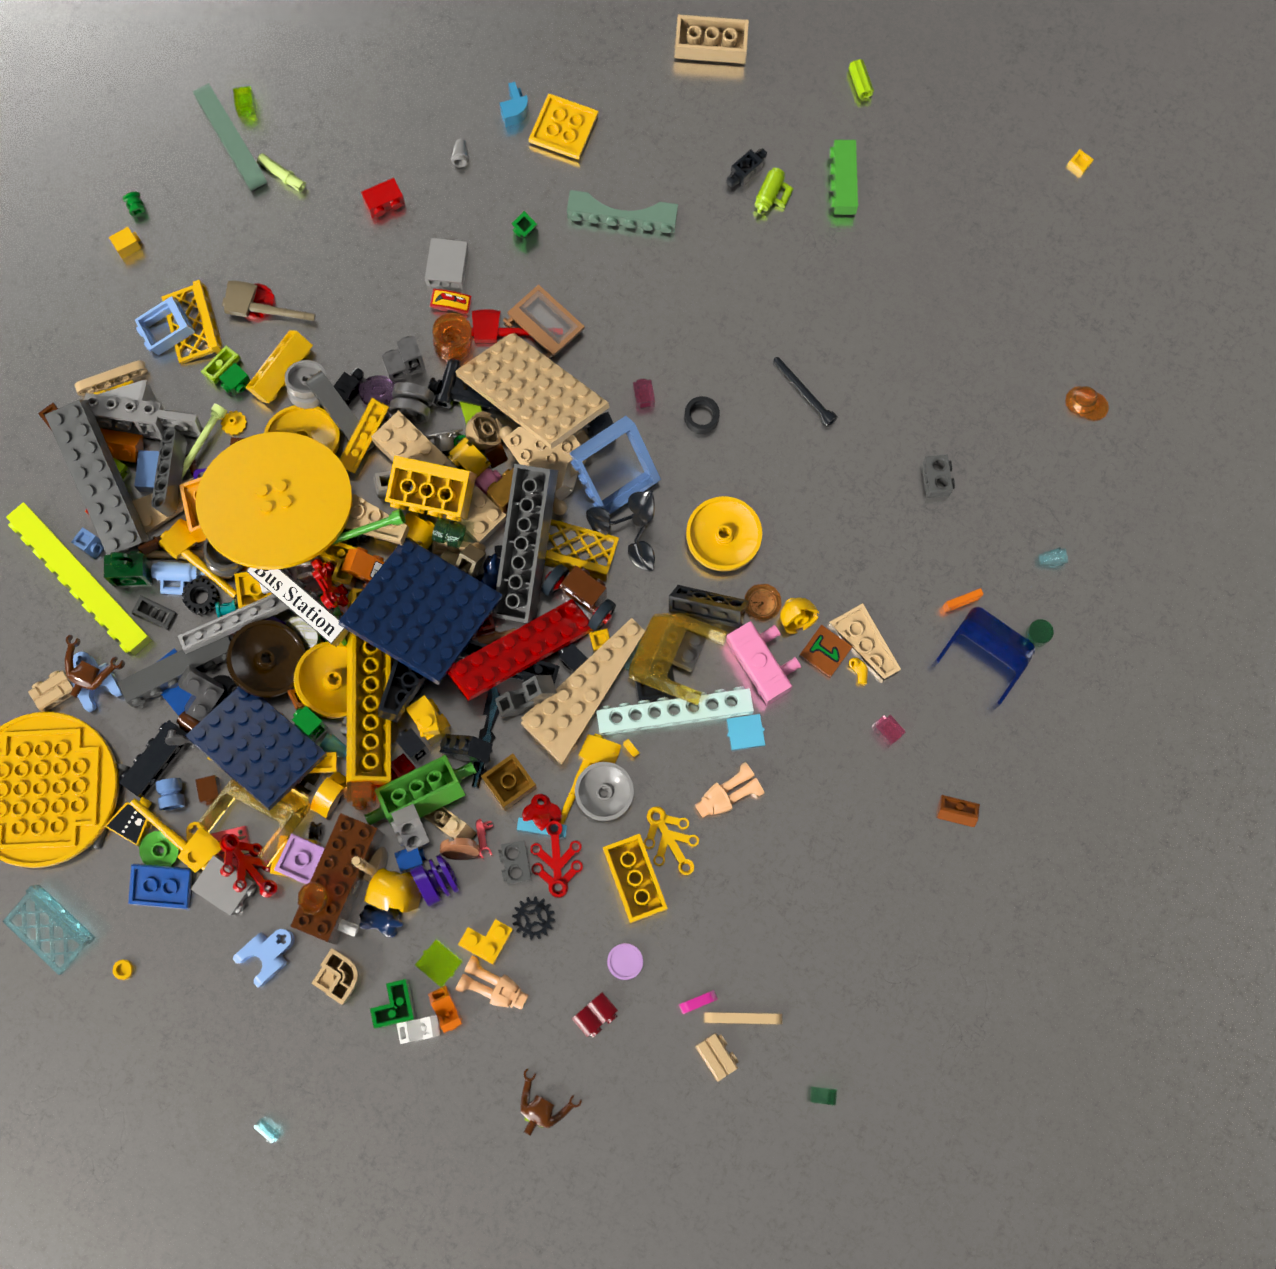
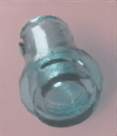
M263 1118L256 1123L258 1125L254 1126V1129L267 1139V1143L273 1144L281 1135L278 1132V1128L274 1129Z

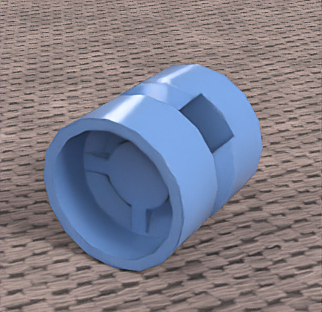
M181 778L163 779L155 783L156 791L161 795L158 798L160 811L185 807L184 795L179 793L183 788Z

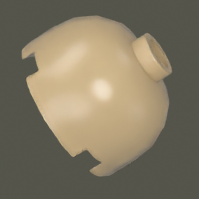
M481 411L476 413L466 425V438L478 450L490 449L501 442L499 432L502 425L497 418L494 420L489 412Z

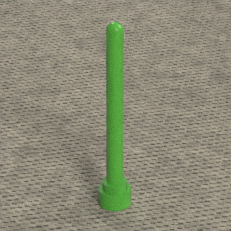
M401 509L394 510L392 514H389V517L341 533L333 544L390 524L402 525L406 522L405 515Z

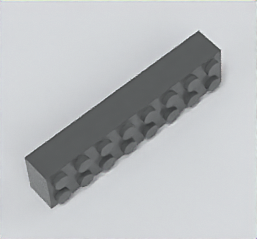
M77 400L45 414L106 554L110 555L111 552L124 553L150 541L88 400Z
M514 464L496 591L503 596L493 610L492 617L523 623H530L537 618L558 470Z

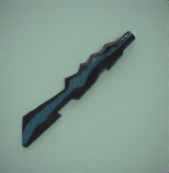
M496 687L488 690L483 715H487L484 728L480 729L479 739L491 744L496 738L492 729L499 714L495 699L501 696ZM490 755L487 763L474 762V768L477 773L473 774L471 787L479 789L482 779L481 775L487 772L486 765L491 761Z

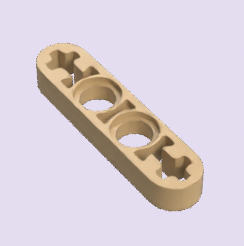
M134 361L80 380L75 383V388L79 396H85L86 393L92 394L140 377L147 373V368L144 361Z
M704 1012V1023L783 1024V1014Z

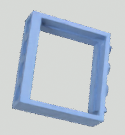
M624 416L569 453L572 458L570 462L573 468L579 472V480L587 487L585 489L586 494L594 501L592 506L602 507L610 514L626 504L631 494L644 492L661 480L635 423L627 416ZM626 433L644 473L601 500L582 461Z

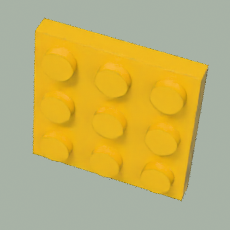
M548 93L530 134L529 142L579 160L598 117V111Z

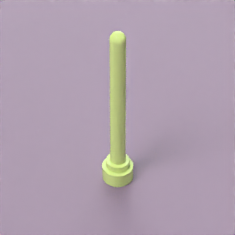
M215 403L212 406L209 421L184 460L182 479L216 422L224 418L228 412L223 407Z

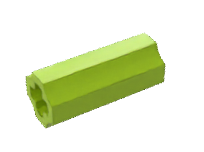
M864 60L852 61L848 68L860 99L869 98L873 95L874 89Z

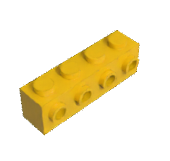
M289 330L245 388L261 402L270 403L274 401L278 395L277 392L286 385L285 373L293 363L306 358L310 354V349L313 345L298 331Z

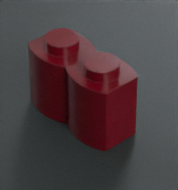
M601 992L577 1013L572 1020L586 1037L590 1035L595 1037L602 1030L600 1026L604 1022L609 1024L617 1017L615 1013L618 1009Z

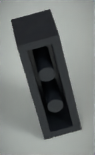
M445 734V737L441 740L439 752L457 760L487 763L493 744L475 736Z

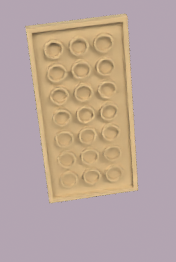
M515 333L507 335L456 370L457 377L550 449L556 447L609 409V402Z

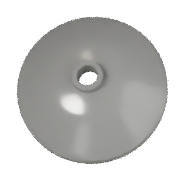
M610 762L592 764L582 771L576 781L575 798L583 813L592 819L599 821L616 819L628 810L633 800L634 787L629 774L617 764ZM607 790L608 795L605 797L602 796L601 791Z

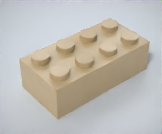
M678 15L675 58L745 64L749 20Z

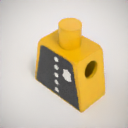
M144 797L139 801L147 809L153 803ZM126 802L105 827L140 847L141 841L149 833L152 823L131 806L129 802Z

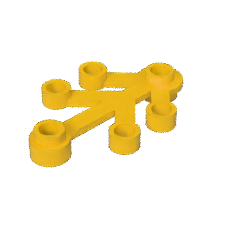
M658 806L652 807L647 812L650 828L647 838L643 843L646 849H653L655 846L654 837L657 828H659L662 836L653 863L658 867L664 865V856L668 844L679 862V872L685 876L690 875L694 870V864L691 860L684 857L675 840L688 843L690 847H696L699 843L698 836L669 830L665 823L677 825L679 829L686 830L689 827L688 819L666 815L663 808ZM658 813L660 819H653V814ZM680 821H686L687 826L681 827L679 824ZM694 837L696 838L697 843L691 844L689 842V839ZM647 840L653 842L651 847L646 846ZM657 857L663 859L661 864L656 863L655 859ZM688 864L690 870L684 871L682 866Z

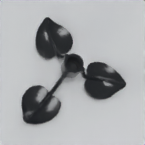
M653 490L631 494L628 504L633 514L616 521H610V513L602 507H592L586 511L587 520L593 531L604 535L611 532V525L632 519L636 526H641L639 533L634 539L635 543H631L628 546V554L632 562L639 568L648 571L655 569L653 548L647 542L639 541L644 529L647 528V523L654 518L655 501Z

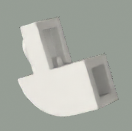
M437 1015L397 1024L400 1044L440 1036V1024L437 1020Z

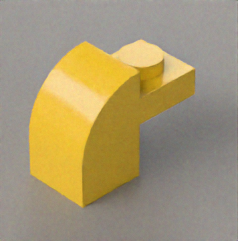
M338 771L333 773L330 778L327 777L317 790L310 809L327 818L337 807L340 797L351 786V784H346V777Z

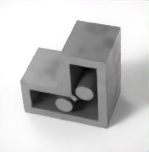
M414 336L401 338L400 341H397V350H388L381 355L390 381L425 370L423 358Z
M190 665L187 666L178 680L179 688L192 694L185 705L186 714L199 721H202L210 713L224 692L222 683Z

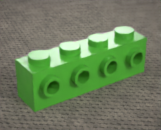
M834 140L833 147H830L829 157L833 158V163H830V174H833V180L830 182V191L834 193V196H831V208H834V214L856 215L858 208L856 140Z

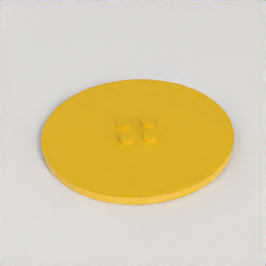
M290 432L256 434L232 444L222 451L207 467L199 482L196 494L197 518L209 543L224 557L235 563L265 570L294 567L323 553L337 540L344 530L352 508L350 479L339 458L322 443L307 436Z
M58 712L30 713L12 719L0 726L1 861L25 868H42L58 865L85 851L102 834L116 807L119 793V774L110 746L92 726L76 717Z

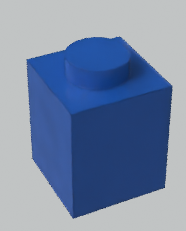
M419 847L409 852L404 849L394 853L401 873L408 872L420 864L425 866L424 860H427L423 848L419 849Z

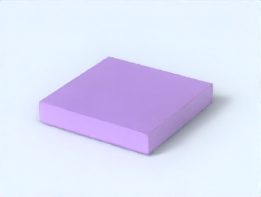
M291 833L274 870L309 885L325 848Z

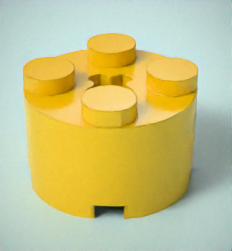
M464 437L449 452L450 456L448 459L455 466H461L462 470L476 474L477 478L491 463Z
M410 511L405 514L406 522L404 524L410 528L406 538L428 549L433 542V538L437 535L434 530L436 526L431 521L427 520L425 522L417 513Z

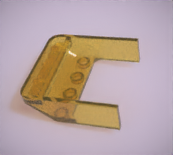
M681 613L655 614L652 616L630 664L629 676L637 682L698 706L702 692L670 680L667 674L686 631L724 645L728 632Z
M231 779L198 822L209 833L235 798L279 822V828L258 855L264 866L268 867L289 839L291 833L295 831L307 815L311 804L305 795L292 789L268 811L234 779Z

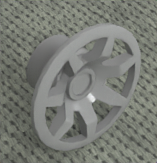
M463 429L441 431L424 436L426 438H433L435 446L441 452L449 451L455 447L453 435L463 431Z

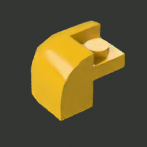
M381 868L369 882L364 901L386 911L389 908L401 909L400 912L405 913L419 907L421 893L411 872L400 874L396 871Z

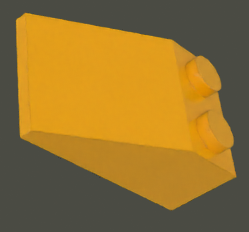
M202 477L179 485L189 533L198 543L206 540L196 512V494Z

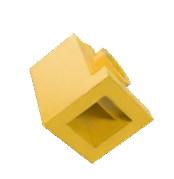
M435 710L419 713V718L416 721L421 738L441 734Z

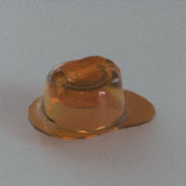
M1074 387L1066 395L1065 401L1069 410L1093 421L1101 420L1108 413V401L1091 387Z

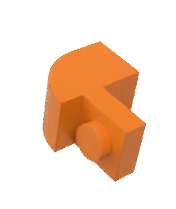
M446 985L428 994L431 1006L438 1017L443 1033L454 1030L462 1024L461 1015Z

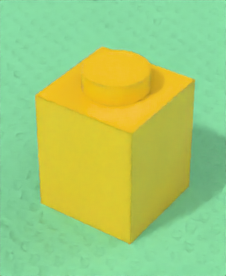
M129 227L109 236L122 259L141 249L138 244L141 241L135 231L131 232Z

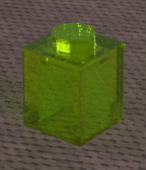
M251 86L233 88L234 106L238 117L256 115L255 98Z

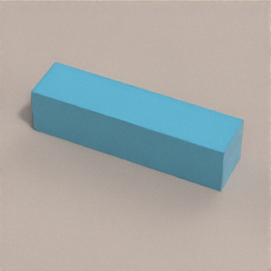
M518 818L517 831L550 836L546 828L541 831L533 820L523 821V818ZM556 824L551 826L552 831L558 830ZM562 825L563 829L561 834H559V838L566 839L567 825Z

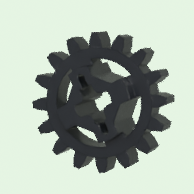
M537 896L534 897L533 901L527 897L526 903L520 901L521 907L514 908L518 913L512 915L513 918L517 919L513 926H519L516 932L523 931V938L530 935V940H533L534 936L537 935V938L540 940L542 933L547 936L546 930L553 929L550 922H555V919L551 918V915L555 912L548 910L551 907L550 903L546 906L544 905V898L539 902ZM530 905H536L532 910L528 911L525 909ZM543 909L546 911L547 921L542 919L541 913ZM537 913V918L542 923L536 921L530 923L531 919L525 914L534 915ZM521 916H523L526 920L525 927H523L521 924ZM537 926L543 927V928H542L541 930H539V931L531 932V930L533 929V927H537Z

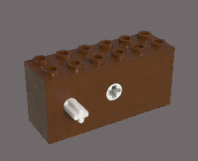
M340 813L290 927L337 945L342 932L355 937L359 925L347 920L365 881L363 880L365 872L360 870L359 867L354 866L352 858L355 856L361 857L367 863H370L385 834L374 826Z

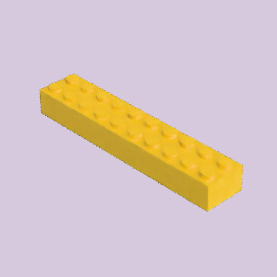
M352 588L348 594L350 603L347 605V610L363 589ZM351 632L347 634L346 784L385 785L391 781V721L378 717V708L391 673V656Z

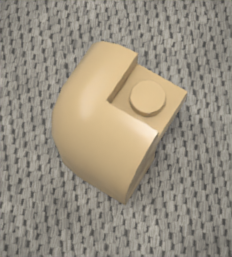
M331 948L320 965L322 968L311 984L324 991L326 995L341 1005H345L356 988L359 972L356 965L349 958Z

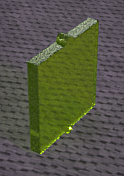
M436 939L427 950L423 951L424 954L415 966L442 987L450 977L454 976V972L463 961Z

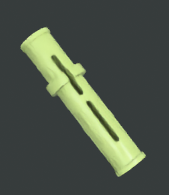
M264 153L258 156L257 160L259 161L257 163L279 177L284 184H289L298 192H302L305 189L306 182L296 177L294 172L286 170Z

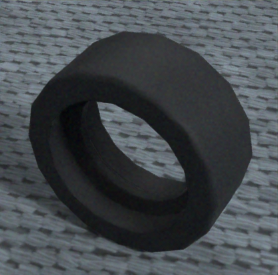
M699 396L693 398L685 408L684 420L686 426L698 434L711 432L719 422L720 410L717 403L709 397ZM696 406H706L712 410L713 418L708 424H697L691 418L692 410Z

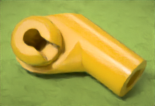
M851 658L849 666L858 674V684H867V665L859 658Z

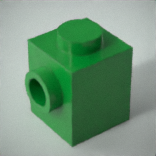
M525 211L512 223L514 226L513 232L519 238L523 236L525 239L538 227L537 223Z
M236 363L219 377L222 382L220 386L226 393L231 392L234 396L246 390L245 387L251 381L249 376Z

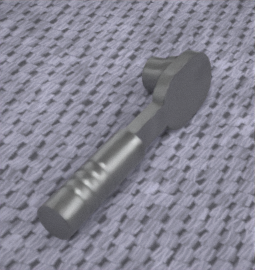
M173 729L168 731V735L165 738L167 745L192 743L187 737L177 735Z

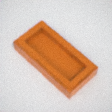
M980 588L946 601L943 605L944 611L949 612L980 600L983 596L982 589Z

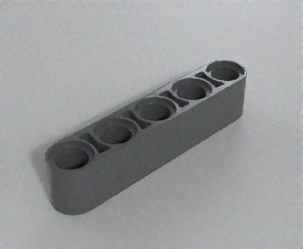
M320 370L305 382L349 442L359 421L325 374ZM373 441L369 445L366 452H368L370 449L376 446L373 443Z
M173 427L166 428L161 436L151 502L152 507L166 517L175 514L178 508L179 485L182 480L187 438Z

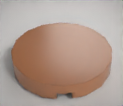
M458 837L450 842L449 839H446L440 844V853L446 858L468 860L479 855L480 846L479 844L476 845L474 840Z

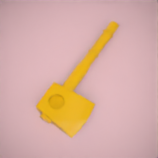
M180 518L168 531L166 530L162 533L159 545L176 560L183 556L233 599L237 596V592L232 588V585L230 586L220 576L213 574L206 564L190 550L198 542L189 533L185 520Z
M596 733L594 736L587 734L578 755L583 761L561 810L562 819L559 822L564 825L574 803L575 785L579 775L591 764L598 762L615 764L620 753V744L603 739V736Z
M136 798L129 803L181 850L178 858L195 873L200 869L204 870L213 855H217L222 850L219 842L204 829L199 827L187 843Z

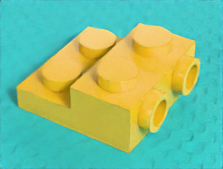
M241 572L234 574L239 609L272 594L271 592L263 594L260 583L249 573Z

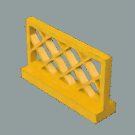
M196 280L192 286L162 296V301L172 296L178 299L180 304L183 302L188 304L189 306L185 313L188 319L194 321L192 324L194 330L197 324L203 326L200 336L195 333L192 334L198 338L194 347L187 344L191 335L185 338L183 342L181 341L174 345L180 364L214 352L218 354L223 349L207 286L202 281ZM194 292L191 302L184 300L188 293ZM193 307L199 311L195 319L189 316ZM172 313L167 315L171 333L180 328L179 325L173 322L174 316ZM202 340L208 344V349L203 351L198 350ZM185 346L192 349L189 356H182Z
M551 519L550 525L557 526L559 531L552 535L549 533L548 541H551L554 548L546 551L545 565L555 568L562 564L569 569V572L575 566L579 568L584 567L591 573L590 576L594 579L599 578L607 582L619 537L608 534L604 535L597 531ZM570 530L575 531L577 536L568 540L565 533ZM562 534L566 542L557 546L553 538ZM588 535L593 536L595 542L587 545L583 538ZM580 539L584 547L575 551L571 543ZM606 540L614 542L613 546L607 550L601 544ZM568 545L572 553L568 555L562 554L559 549ZM598 545L602 552L593 556L589 548ZM586 550L590 558L586 560L580 559L578 554ZM605 555L608 560L607 565L598 564L596 559Z

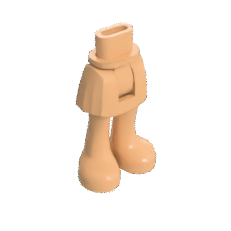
M746 762L740 765V771L734 777L721 785L715 783L703 795L701 801L695 804L702 818L709 814L712 816L713 813L716 815L732 810V804L749 794L761 796L765 793L757 778H754L737 791L727 795L726 792L755 777Z
M472 955L464 972L495 985V987L492 989L463 973L455 990L459 992L467 989L473 990L490 998V1004L502 1007L510 1006L511 1008L515 1006L522 1010L528 994L521 992V988H518L519 986L507 975L504 974L502 977H499L483 969L479 965V959Z

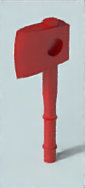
M491 309L472 311L473 327H471V337H474L475 343H497L498 337H506L513 333L518 336L530 335L523 328L499 327L501 311ZM547 328L554 336H563V328Z

